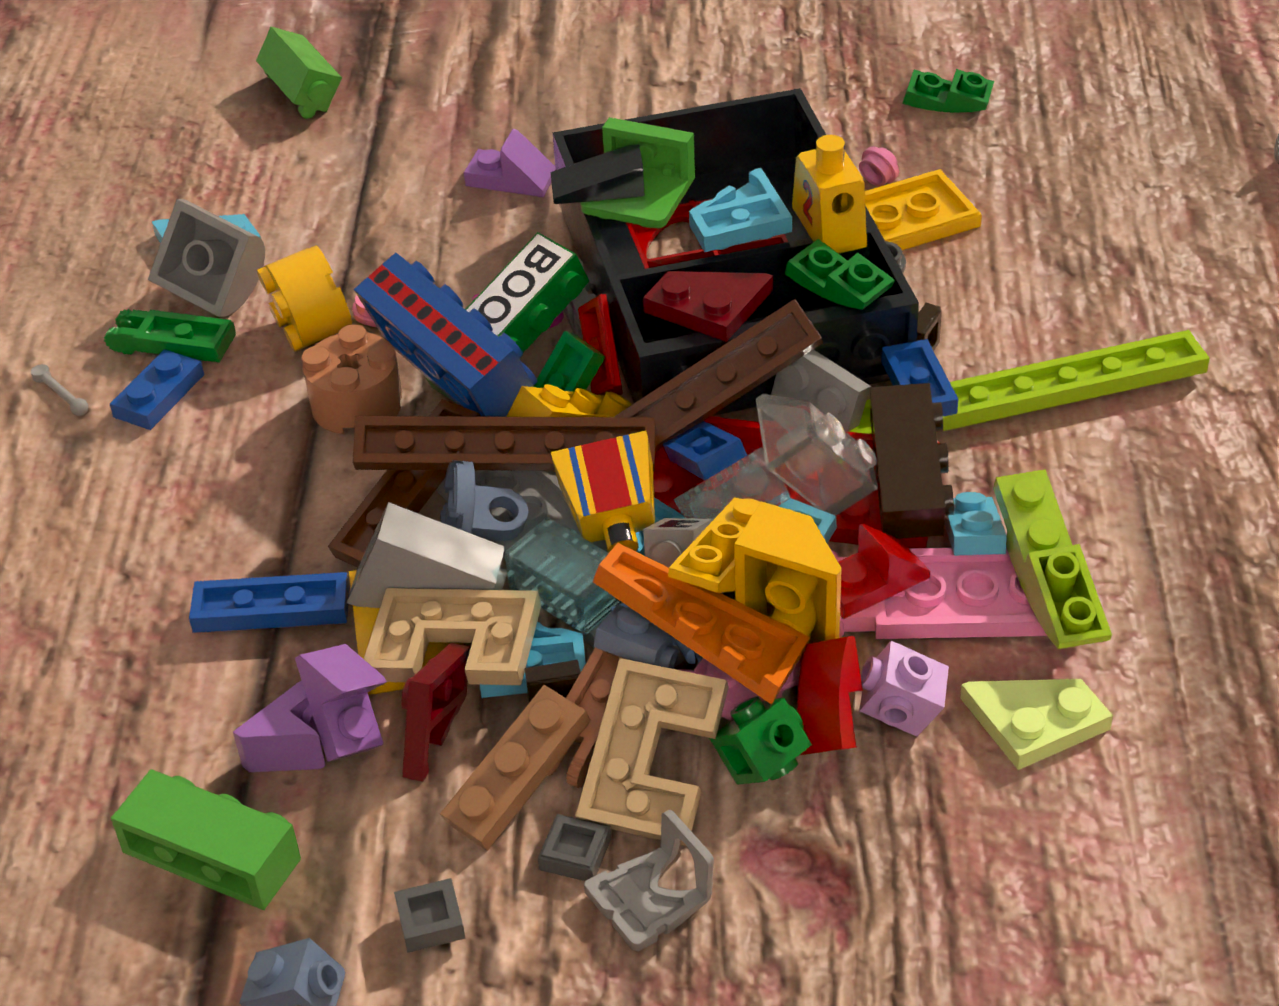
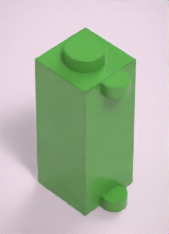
M270 27L256 62L263 68L268 78L277 84L291 102L299 105L298 111L303 118H312L317 110L327 112L342 77L303 35Z

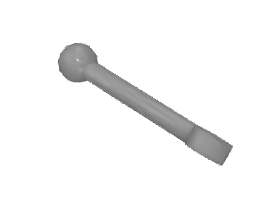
M41 364L31 369L33 380L38 383L44 382L70 405V410L74 415L82 416L88 411L89 408L86 400L75 398L52 378L47 365Z

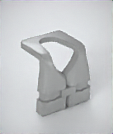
M669 809L662 813L661 847L648 854L617 865V869L610 873L604 871L585 880V894L606 918L612 919V926L629 947L634 951H640L657 942L658 935L662 932L669 934L710 900L713 888L714 858L674 811ZM682 840L690 850L694 860L696 888L691 890H670L658 887L659 877L665 867L678 854L680 841Z

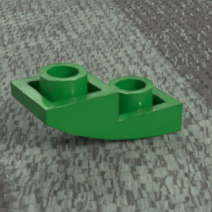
M914 69L902 104L938 112L964 113L982 111L987 108L995 81L986 79L978 73L964 72L956 69L951 82L942 79L937 74L924 73Z
M819 239L790 259L785 271L788 277L811 292L837 304L862 310L891 288L894 283L892 277L861 254L857 253L847 261Z

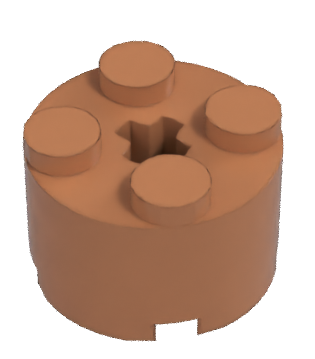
M347 325L340 329L338 334L320 341L303 352V373L314 420L324 429L344 434L343 428H355V416L398 415L401 409L402 387L397 356L394 347L383 337L366 332V329L361 325Z

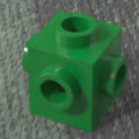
M759 696L752 697L735 707L730 712L733 720L717 731L716 739L709 738L737 785L761 783L768 779L776 780L785 776L797 767L798 761L796 757L812 745L803 730L804 724L801 716L786 702L785 698L775 699L771 705L767 701H761Z

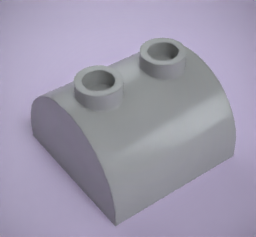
M177 199L148 280L218 317H225L237 311L254 290L259 280L257 269L262 268L264 265L265 246L262 239L185 199Z

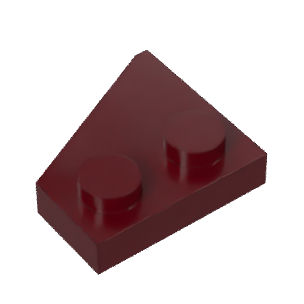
M668 271L643 297L644 312L727 342L773 291V275L767 273Z

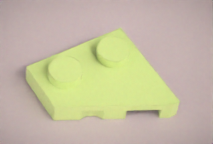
M1082 679L968 681L961 685L960 699L1017 770L1111 730L1113 715Z

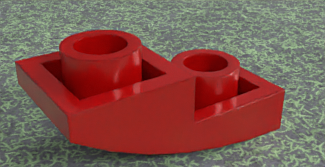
M855 636L806 645L799 677L797 712L802 718L803 730L812 745L800 755L857 748L849 693L863 691Z

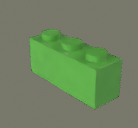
M153 769L148 771L111 817L123 853L261 910H265L301 860L293 824L289 823L281 815L273 812L265 814L242 805L236 798L228 794L217 795L196 787L191 781L182 776L170 777Z

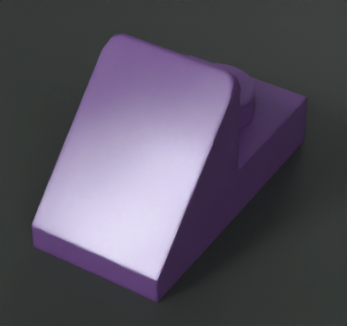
M512 129L500 152L493 149H478L464 171L465 186L544 197L551 184L550 172L555 171L556 168L518 130Z
M346 644L295 657L327 762L369 751L384 744L367 693L386 683V679L382 674Z
M302 680L233 731L242 767L248 772L311 770L325 767L322 747L317 733L318 730Z

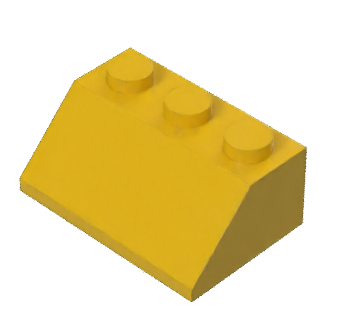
M761 501L734 543L735 600L809 636L810 639L807 644L839 638L841 566L811 516ZM803 652L801 658L799 659V660H801V661H802V659H803L804 652Z

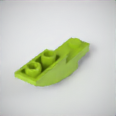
M1046 469L996 477L993 490L1007 528L1006 548L1030 607L1048 638L1057 649L1111 640L1112 633L1080 544L1072 545Z

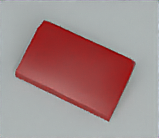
M600 294L578 307L583 340L606 356L590 383L591 392L595 395L604 396L606 392L622 395L623 390L606 294Z

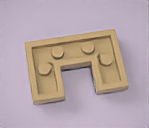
M386 588L364 660L382 674L386 682H406L421 670L429 642L472 643L465 666V673L469 684L521 686L525 672L524 668H526L541 609L538 591Z
M619 658L575 817L611 826L612 830L661 840L662 813L670 809L674 811L692 832L702 793L699 786L650 776L649 773L662 728L716 739L729 689L727 680ZM681 840L680 845L686 846V844Z

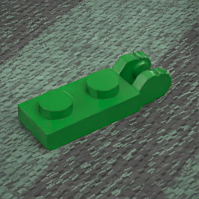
M124 309L120 311L115 319L117 327L109 328L103 338H105L106 346L118 353L122 352L123 354L132 355L135 351L160 354L165 349L193 359L220 363L236 336L234 322L227 319L159 310L141 311L133 309L131 311Z

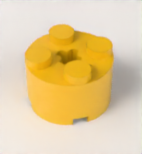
M317 245L305 248L257 269L258 277L267 294L272 293L273 301L268 304L279 327L288 325L283 327L294 352L339 333L340 329L347 325H352L351 315L340 286L336 288L330 275L333 271Z

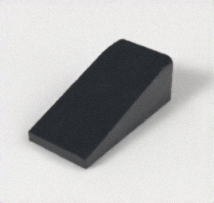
M639 144L621 147L550 172L554 204L645 196L643 164Z

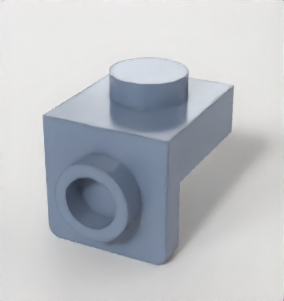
M617 604L596 630L593 647L627 660L674 669L679 655V650L672 647L674 638L630 607L626 608Z
M310 938L256 952L254 960L248 969V978L239 1004L241 1006H336L345 978V969Z

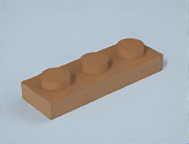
M543 685L441 811L440 815L445 822L488 851L589 724L591 719L586 710L546 685Z

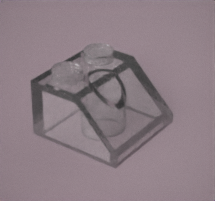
M762 394L756 398L766 468L817 509L836 516L878 489L874 469L877 459L873 450L862 439L856 441L845 432L841 423L831 413L824 414L807 400Z

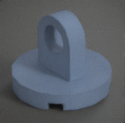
M452 460L449 463L443 487L445 493H448V501L443 505V510L440 512V522L486 540L508 541L518 537L524 529L529 512L523 497L510 489L475 485L473 462ZM494 507L506 508L513 514L514 520L510 522L498 521L493 518L489 510Z

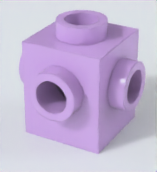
M891 640L876 658L873 656L869 657L860 671L863 691L859 711L918 737L945 707L949 666Z

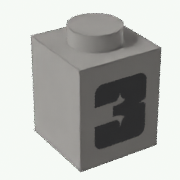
M664 518L643 529L645 556L670 567L713 519Z

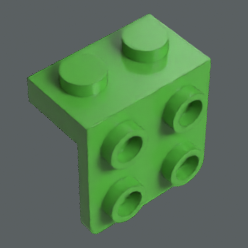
M609 117L602 127L604 153L628 145H640L645 196L580 202L581 211L584 214L597 216L601 219L618 220L638 224L646 228H662L668 223L695 179L694 133Z

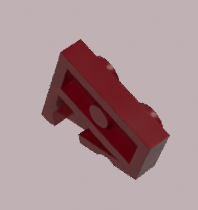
M456 643L448 644L434 658H431L419 672L406 681L401 697L402 709L407 710L403 778L420 782L426 779L429 773V743L443 745L452 721L458 714L467 696L468 680L465 666L470 646Z

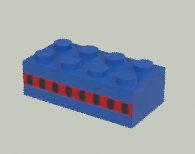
M395 252L353 289L384 339L390 342L399 354L453 401L462 407L480 413L481 417H506L521 386L534 387L533 385L538 382L533 372L519 360L523 356L519 346L505 333L499 337L492 332L491 324L475 308L470 312L466 311L463 308L464 305L461 299L446 284L440 288L436 286L434 278L420 262L415 261L410 264Z

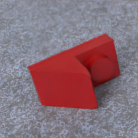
M861 524L859 526L858 553L838 561L841 566L840 616L845 619L930 579L931 571L900 539L868 525Z

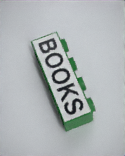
M537 232L465 310L468 312L473 308L478 310L491 324L492 332L499 337L503 333L507 334L524 353L542 332H545L551 326L554 319L565 307L580 295L583 288L589 283V279L576 253ZM425 376V378L427 379V381L433 389H435L445 397L452 400L447 394H445L440 388H438L432 381H430Z

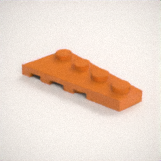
M617 543L598 565L592 582L772 705L801 658L810 637L724 594L668 577L669 567Z

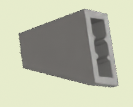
M388 502L358 565L347 603L357 607L380 608L386 588L502 590L507 576V570L500 567L505 546Z

